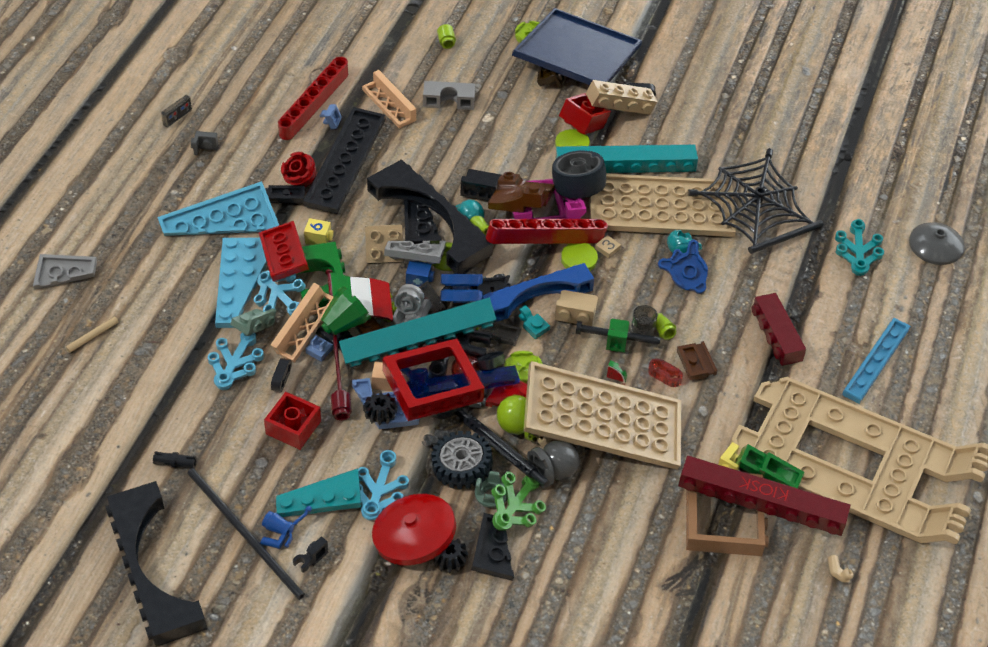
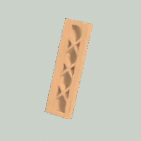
M380 70L373 72V81L363 85L362 90L399 129L415 122L416 108ZM376 87L378 92L370 91L369 89ZM379 97L387 98V101H380ZM388 107H394L397 110L391 111L388 110ZM397 117H405L406 119L400 122Z
M313 283L271 343L274 351L295 363L322 324L321 318L332 301L333 296L325 293L320 285ZM323 298L329 300L327 306L319 308V303ZM318 314L316 322H308L311 315ZM307 329V335L304 338L298 339V333ZM296 345V351L293 355L286 353L290 346Z

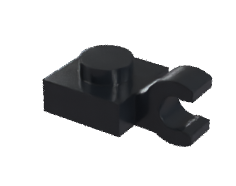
M321 536L317 541L311 542L306 550V554H299L293 558V565L296 566L300 562L304 563L301 566V572H306L310 565L314 566L329 553L328 541Z

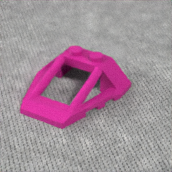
M553 179L528 181L554 184ZM555 190L554 194L560 216L534 218L532 207H527L524 213H512L514 219H580L586 213V206L581 198L574 199L564 197L568 201L565 202L564 206L563 197Z

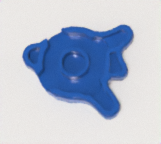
M691 240L688 243L686 253L675 249L670 258H662L658 261V267L667 271L679 288L702 294L706 290L708 267L704 259L699 255L698 241Z

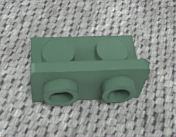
M272 308L263 312L262 310L254 309L232 318L230 325L249 336L271 327L275 322L276 310Z

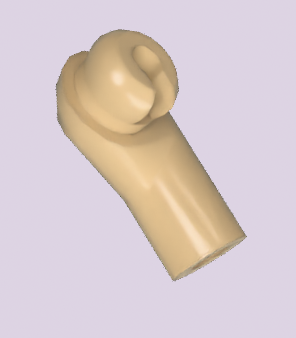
M837 555L828 557L830 574L843 583L849 582L853 578L852 570H848V568L843 570L840 567Z

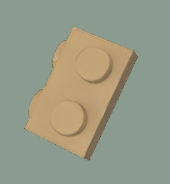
M567 290L561 291L560 298L556 303L555 320L577 324V321H582L583 325L592 326L598 297L596 295Z

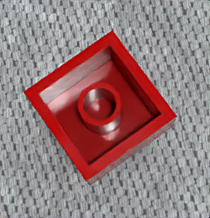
M586 93L566 98L559 117L564 119L565 123L575 127L579 133L585 135L603 129L611 111L606 108L593 107Z
M285 391L264 419L265 433L301 450L321 423L320 406Z

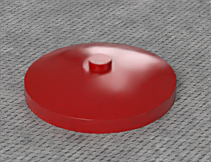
M413 494L402 497L392 502L378 515L372 529L373 543L380 556L393 564L416 565L427 562L441 554L453 540L456 532L455 515L450 505L438 496Z

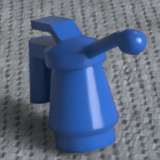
M307 506L304 514L293 523L286 521L278 513L269 511L262 521V526L268 531L281 534L278 540L263 537L260 544L280 549L288 538L285 543V547L288 548L293 540L292 532L294 526L311 512L312 507Z

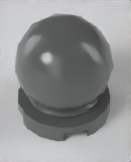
M560 440L549 442L543 449L535 447L527 453L528 461L538 469L541 475L550 481L549 486L553 485L554 480L560 481L570 478L576 473L580 463V456L576 447L571 443Z

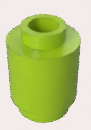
M448 24L441 25L437 29L439 43L444 49H450L454 47L456 42L453 27Z

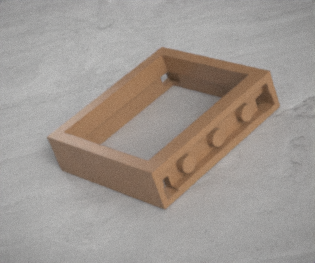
M751 474L763 478V475ZM686 490V550L751 556L763 555L764 548L768 547L769 537L765 536V530L767 531L768 518H764V512L756 510L757 539L697 534V492Z

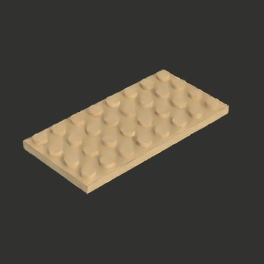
M606 174L605 188L598 194L590 196V219L604 220L608 224V231L670 234L674 230H681L682 233H690L691 235L735 237L736 228L721 224L723 222L722 213L711 200L702 195L697 197L688 196V189L702 191L709 187L715 179ZM719 179L708 192H715L723 180ZM726 180L723 188L719 192H724L726 190L729 180ZM731 183V186H730L728 192H733V185H732V183ZM710 196L720 204L725 212V217L728 218L730 214L726 204L716 196ZM721 196V197H723V198L729 203V205H730V207H731V209H732V214H733V213H734V205H733V203H732L727 197ZM732 219L729 221L730 223L735 224V220Z
M531 361L528 368L524 432L676 470L679 469L681 466V400Z

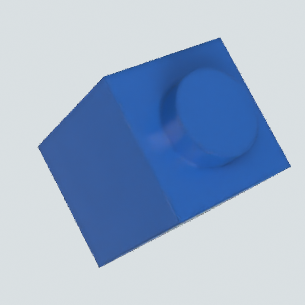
M409 261L406 271V284H413L422 289L427 288L430 282L434 280L435 272L432 271V264L421 261Z

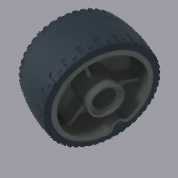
M579 150L565 153L556 158L552 164V177L556 192L561 196L574 199L598 194L606 186V167L603 157L593 151Z

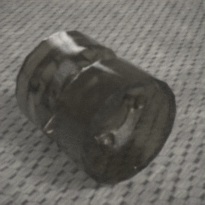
M649 305L636 307L633 311L630 332L654 336L658 317L657 311Z

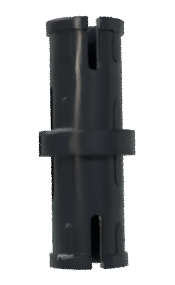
M155 451L153 455V464L171 466V468L185 467L195 469L197 462L196 456L182 455L178 452L163 453Z

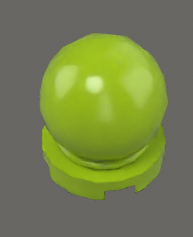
M521 395L506 397L497 408L496 417L498 424L507 433L513 435L524 433L526 440L534 442L536 440L534 434L523 431L526 398Z

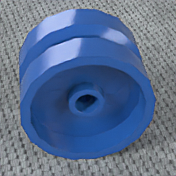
M441 274V284L453 286V289H443L441 291V301L470 303V301L483 299V292L481 290L471 289V286L483 284V274Z

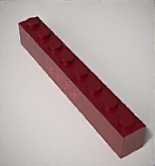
M688 455L678 487L688 491H695L708 497L718 498L728 503L744 506L747 509H754L770 516H777L790 522L800 523L810 528H816L839 536L843 534L851 504Z

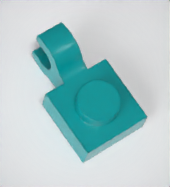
M526 305L519 309L521 312L519 318L524 321L523 328L534 339L550 330V325L539 314L533 316Z

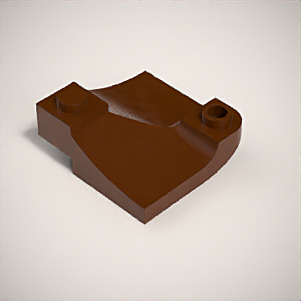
M505 172L498 179L497 189L488 202V209L524 213L527 207H546L555 191V185L524 181L520 174Z

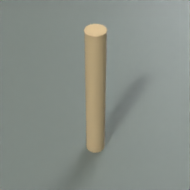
M115 316L67 345L66 350L71 353L118 324V319Z

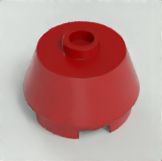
M303 152L290 154L291 157L281 165V173L284 180L291 185L309 186L313 183L317 174L314 159Z

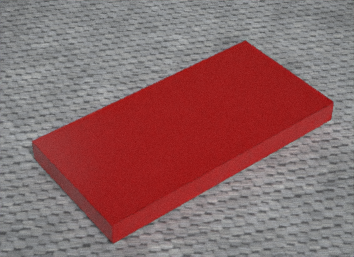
M294 221L259 232L273 282L309 269Z

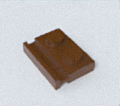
M704 341L701 344L692 343L677 347V353L690 381L706 378L712 374L714 376L717 375L718 370Z

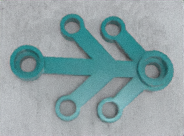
M855 219L850 226V232L855 235V244L846 238L847 233L845 231L839 230L835 235V240L842 243L837 245L836 254L851 263L852 272L858 276L865 275L869 271L870 264L877 259H882L884 255V250L876 247L880 246L883 242V236L880 234H874L872 240L863 245L862 234L865 230V224L861 219ZM874 248L872 255L864 259V254ZM847 249L856 254V258L848 253Z

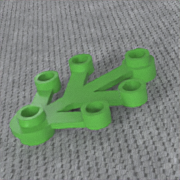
M506 472L501 477L504 486L498 484L491 491L497 509L492 519L493 525L498 530H508L512 525H524L530 528L537 521L534 514L528 513L524 517L512 515L515 511L534 512L539 515L546 510V505L541 500H537L535 503H522L528 493L534 491L540 484L533 478L525 476L522 479L523 487L515 496L513 483L516 477L512 472ZM505 494L508 502V507L506 509L503 501V496Z

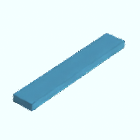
M896 318L892 319L844 389L843 396L858 404L861 403L909 332L910 325Z

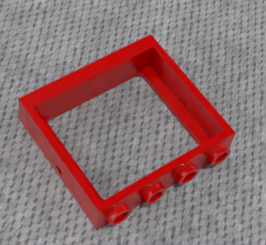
M457 338L383 357L382 371L408 421L483 402L485 387ZM454 356L470 385L416 399L400 369Z

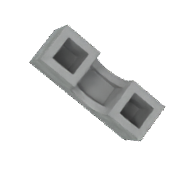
M424 81L423 107L440 108L442 101L450 99L457 103V109L474 110L475 84Z

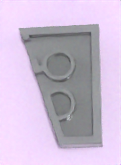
M388 241L384 250V256H389L392 259L403 258L413 262L425 261L429 264H440L446 248V241H440L439 244H430V241H423L420 244H414L411 241Z
M40 254L33 288L36 290L94 277L97 258Z

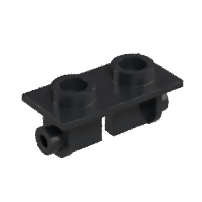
M496 274L491 278L483 276L482 285L471 287L481 290L483 295L491 292L490 288H493L495 292L511 286L508 283L510 275Z

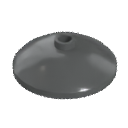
M929 222L920 224L912 230L909 237V245L912 251L920 259L936 265L951 264L960 259L964 252V241L960 234L950 226L942 223Z

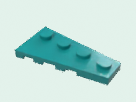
M358 468L277 495V513L281 517L303 515L307 506L312 507L311 512L308 514L360 508L361 494Z

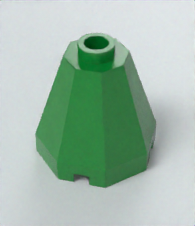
M344 286L336 292L321 318L323 323L321 327L328 334H339L363 324L371 318L368 310L355 295L350 297L349 293L351 291Z

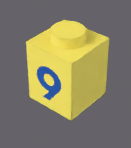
M309 218L304 230L305 244L316 245L332 241L333 230H331V222Z

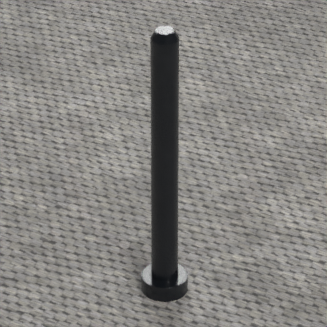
M577 321L575 334L580 335L581 332L608 336L609 329L583 325L582 321ZM628 332L627 340L656 345L660 344L661 340L659 337Z

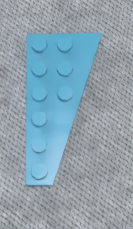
M223 238L215 320L216 328H234L230 325L232 318L243 314L244 307L247 301L250 300L253 289L258 284V276L266 268L267 261L260 238Z

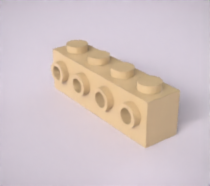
M593 80L586 92L593 107L650 115L657 104V100L649 88Z

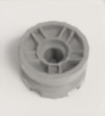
M402 285L395 296V306L402 313L415 314L419 311L424 301V293L416 285Z

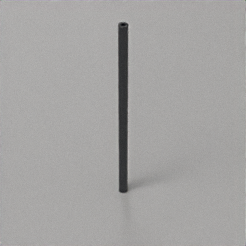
M194 468L189 469L187 474L295 597L298 600L302 599L305 593Z

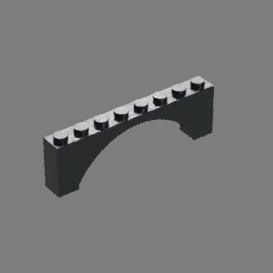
M402 159L367 178V191L378 201L381 199H401L416 202L432 209L446 221L453 235L451 249L447 251L446 265L456 274L465 272L493 255V244L486 240V235L481 232L479 227L472 224L465 215H462L454 205H451L443 195H440L431 184H428L420 174H417Z
M157 481L107 496L109 505H106L105 508L108 517H113L114 519L113 522H110L114 535L119 534L120 537L116 539L119 551L124 550L125 556H122L125 569L130 568L131 573L127 574L130 585H135L137 589L133 591L136 603H141L143 607L139 609L142 621H147L149 625L145 627L148 640L153 639L155 647L207 630L206 620L199 600L191 602L165 593L152 584L139 566L138 552L142 536L153 517L159 510L165 509Z

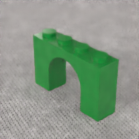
M336 242L302 247L309 269L297 274L314 271L326 272L328 269L336 274L343 275L345 273L344 262H340L342 259L341 249H337ZM328 284L320 286L325 293L329 294ZM309 289L301 291V300ZM323 298L319 303V308L327 306L329 300Z

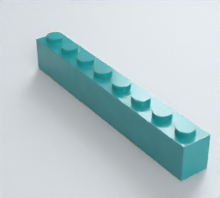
M696 144L556 147L555 156L556 159L572 151H593L603 157L606 173L696 172L698 164Z
M489 297L341 340L339 344L346 366L350 365L353 368L362 365V361L369 360V362L380 360V356L397 354L403 349H407V351L417 349L418 345L424 343L426 346L437 343V339L441 338L449 340L455 338V334L463 332V335L470 334L478 327H482V329L490 328L496 322V316Z

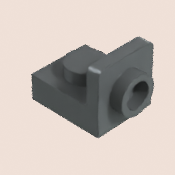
M196 131L194 138H191V148L194 150V155H198L200 149L218 150L217 133Z

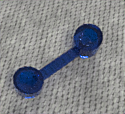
M408 367L400 369L409 378V383L413 387L423 386L429 381L427 368L411 370Z

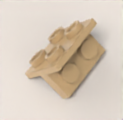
M402 225L365 226L367 263L403 262V258L392 259L389 256H384V250L388 241H403Z

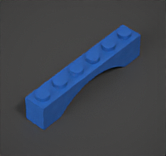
M585 263L521 282L517 285L505 287L495 292H489L483 295V299L490 297L496 322L509 318L511 313L520 304L536 296L561 294L563 290L579 293L593 291L594 277Z

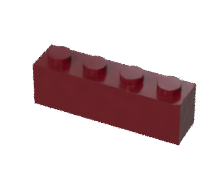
M777 293L755 297L754 304L751 307L752 314L757 317L759 327L766 335L767 343L774 350L775 358L779 360L782 366L802 362L806 353V347Z

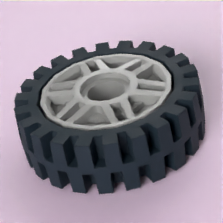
M458 431V435L452 432L450 437L447 435L443 436V441L439 439L437 445L433 447L431 454L433 471L438 481H442V484L445 486L449 484V487L454 489L455 485H457V489H462V486L465 485L466 489L471 488L470 484H473L475 487L478 478H481L482 482H484L485 477L488 478L489 472L492 471L493 458L491 447L483 436L479 437V434L475 432L473 435H471V431H466V434H463V431Z

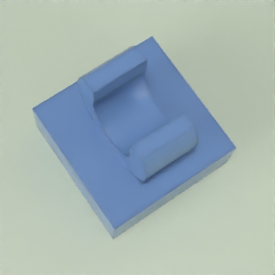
M336 104L329 105L328 109L322 110L320 117H325L324 124H329L331 129H337L342 116Z
M316 335L305 348L306 354L322 362L333 350V344Z

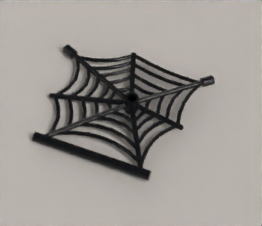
M771 148L766 150L765 158L729 167H719V173L715 181L702 191L688 189V196L697 197L702 195L718 206L723 216L722 225L732 226L746 235L753 243V246L748 247L750 254L823 227L822 220L811 221L797 205L794 190H797L798 187L792 186L778 173L771 161L773 149ZM765 161V164L755 168L736 172L726 171ZM769 163L776 175L789 186L788 188L783 187L772 176L768 168ZM764 168L763 173L760 175L744 178L734 176ZM721 173H724L720 187L715 192H708L720 179ZM766 173H768L769 177L773 180V182L781 189H777L768 181V179L766 178ZM727 176L730 177L726 190L719 192L723 188ZM762 177L761 181L755 183L743 182V180H751ZM733 179L736 182V188L734 192H728ZM764 182H766L774 190H768L765 187ZM739 184L745 188L743 193L737 192ZM760 184V186L757 187L756 190L750 187ZM792 191L794 205L800 214L794 212L789 205L786 192ZM779 193L784 194V200L787 207L783 206L782 202L780 201ZM773 194H776L778 203L774 200ZM710 196H716L726 204L730 214L728 218L725 217V212L720 204ZM721 196L727 197L736 208L733 214L729 203ZM730 196H736L740 200L742 207L738 208V205ZM763 200L769 202V203H765V204L760 205V203H762ZM748 206H753V207H755V208H756V213H755L754 211L748 209L747 207H748ZM776 206L770 209H766L760 213V208L762 207ZM743 210L748 211L755 216V220L741 212ZM773 210L788 212L772 215L759 222V217L766 212ZM739 214L755 224L754 228L735 216ZM782 216L799 218L776 222L758 234V227L772 218ZM733 219L745 225L754 233V237L752 238L745 230L729 221ZM790 222L808 223V225L757 244L760 236L776 225Z

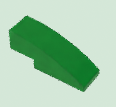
M749 444L742 448L736 461L739 468L751 474H760L765 479L798 488L805 473L770 452L765 454Z

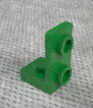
M613 318L610 320L606 350L625 353L629 321Z

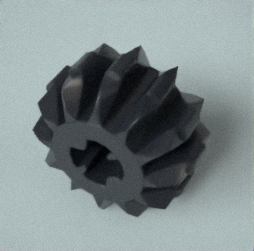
M381 391L377 395L373 392L371 397L366 398L363 411L366 419H370L371 424L378 422L380 426L382 422L388 424L390 420H394L395 414L398 412V406L395 397H391L389 393L383 395Z
M459 538L455 541L452 540L441 554L433 558L434 565L439 566L441 572L445 569H448L449 574L452 572V569L459 572L460 567H465L468 558L466 545L461 543Z

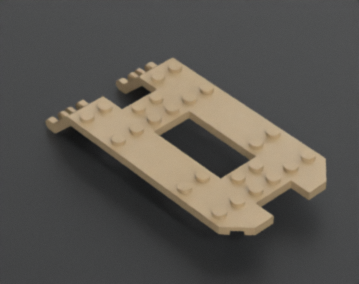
M789 377L780 378L777 382L770 383V381L761 383L753 401L770 408L758 432L742 425L738 426L731 439V443L734 442L739 445L738 455L747 444L765 454L770 452L805 472L798 489L851 504L849 513L916 542L947 541L952 544L959 542L960 535L958 533L963 532L967 522L964 517H968L971 512L968 506L961 503L930 506L912 498L922 473L945 482L966 479L982 482L985 478L984 472L988 470V444L978 443L956 447ZM808 425L883 455L884 457L873 481L796 449Z

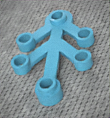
M269 270L264 271L257 279L260 290L259 294L254 297V302L259 307L264 306L263 312L272 308L276 310L277 298H279L287 306V312L291 316L299 302L292 301L284 292H301L305 289L306 285L301 279H296L290 284L277 285L275 282L286 280L287 282H292L296 278V274L273 282ZM268 288H270V298L268 304H266L267 299L265 297Z
M244 333L240 334L241 342L233 356L228 349L227 339L219 338L216 340V347L221 351L227 363L225 370H223L220 365L219 354L217 352L208 354V363L213 366L216 372L214 384L219 389L227 390L232 386L234 380L245 376H253L256 373V366L252 362L264 359L263 350L256 348L252 351V354L242 357L246 348L256 343L255 333L249 336ZM244 365V369L233 372L235 368Z
M385 450L380 454V464L382 467L376 483L369 475V470L366 467L358 468L359 480L363 481L372 493L371 500H369L364 493L363 486L360 484L361 504L363 505L361 514L367 520H376L382 510L396 501L394 500L395 498L404 497L402 493L395 492L390 498L379 502L382 496L398 488L403 490L409 486V478L405 475H401L396 480L385 485L390 468L396 464V454L391 450Z

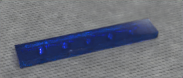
M515 365L476 371L485 389L520 383ZM464 373L407 382L416 399L470 385Z

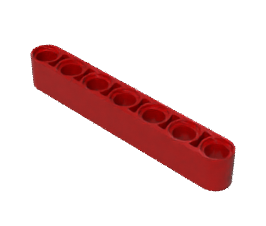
M336 57L278 120L279 137L282 140L292 139L348 77L347 58Z
M492 219L489 222L485 238L492 244L598 243L604 238L608 224L601 219Z

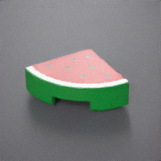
M610 360L607 378L626 382V371L618 367V363Z

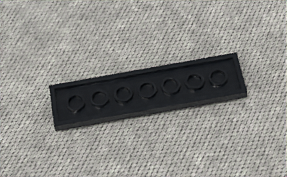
M356 107L352 108L303 200V206L338 214L386 120L385 114Z

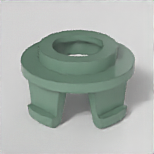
M490 471L488 478H485L484 482H482L481 478H478L476 481L475 497L485 507H496L493 495L485 494L484 496V493L489 489H493L498 484L504 486L499 472ZM506 494L503 496L504 503L507 501Z

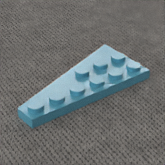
M262 181L157 217L164 236L262 232L279 226Z

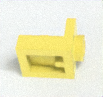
M732 442L720 457L718 465L739 470V465L736 464L739 456L737 454L739 445Z

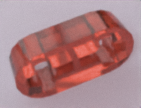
M659 358L652 359L649 362L648 373L652 377L670 387L681 385L683 373L680 369Z

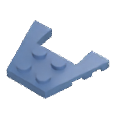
M428 371L411 373L413 387L411 392L416 399L425 397L429 380ZM370 378L352 380V387L364 405L366 398L372 395ZM393 392L383 393V395L389 393L391 397H395ZM395 397L398 412L395 414L394 420H390L388 424L382 422L380 426L378 422H375L378 429L419 425L420 418L408 421Z

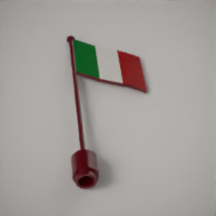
M330 269L326 270L329 295L334 297L336 292L344 286L351 291L349 293L350 297L355 295L360 300L371 317L387 319L393 322L388 282L371 278L349 277L333 273ZM333 334L338 390L330 396L332 415L336 420L344 421L349 419L352 413L351 396L349 392L342 390L337 334Z

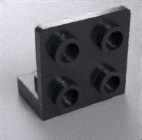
M468 169L467 175L461 178L460 196L489 201L497 189L498 179L501 174Z

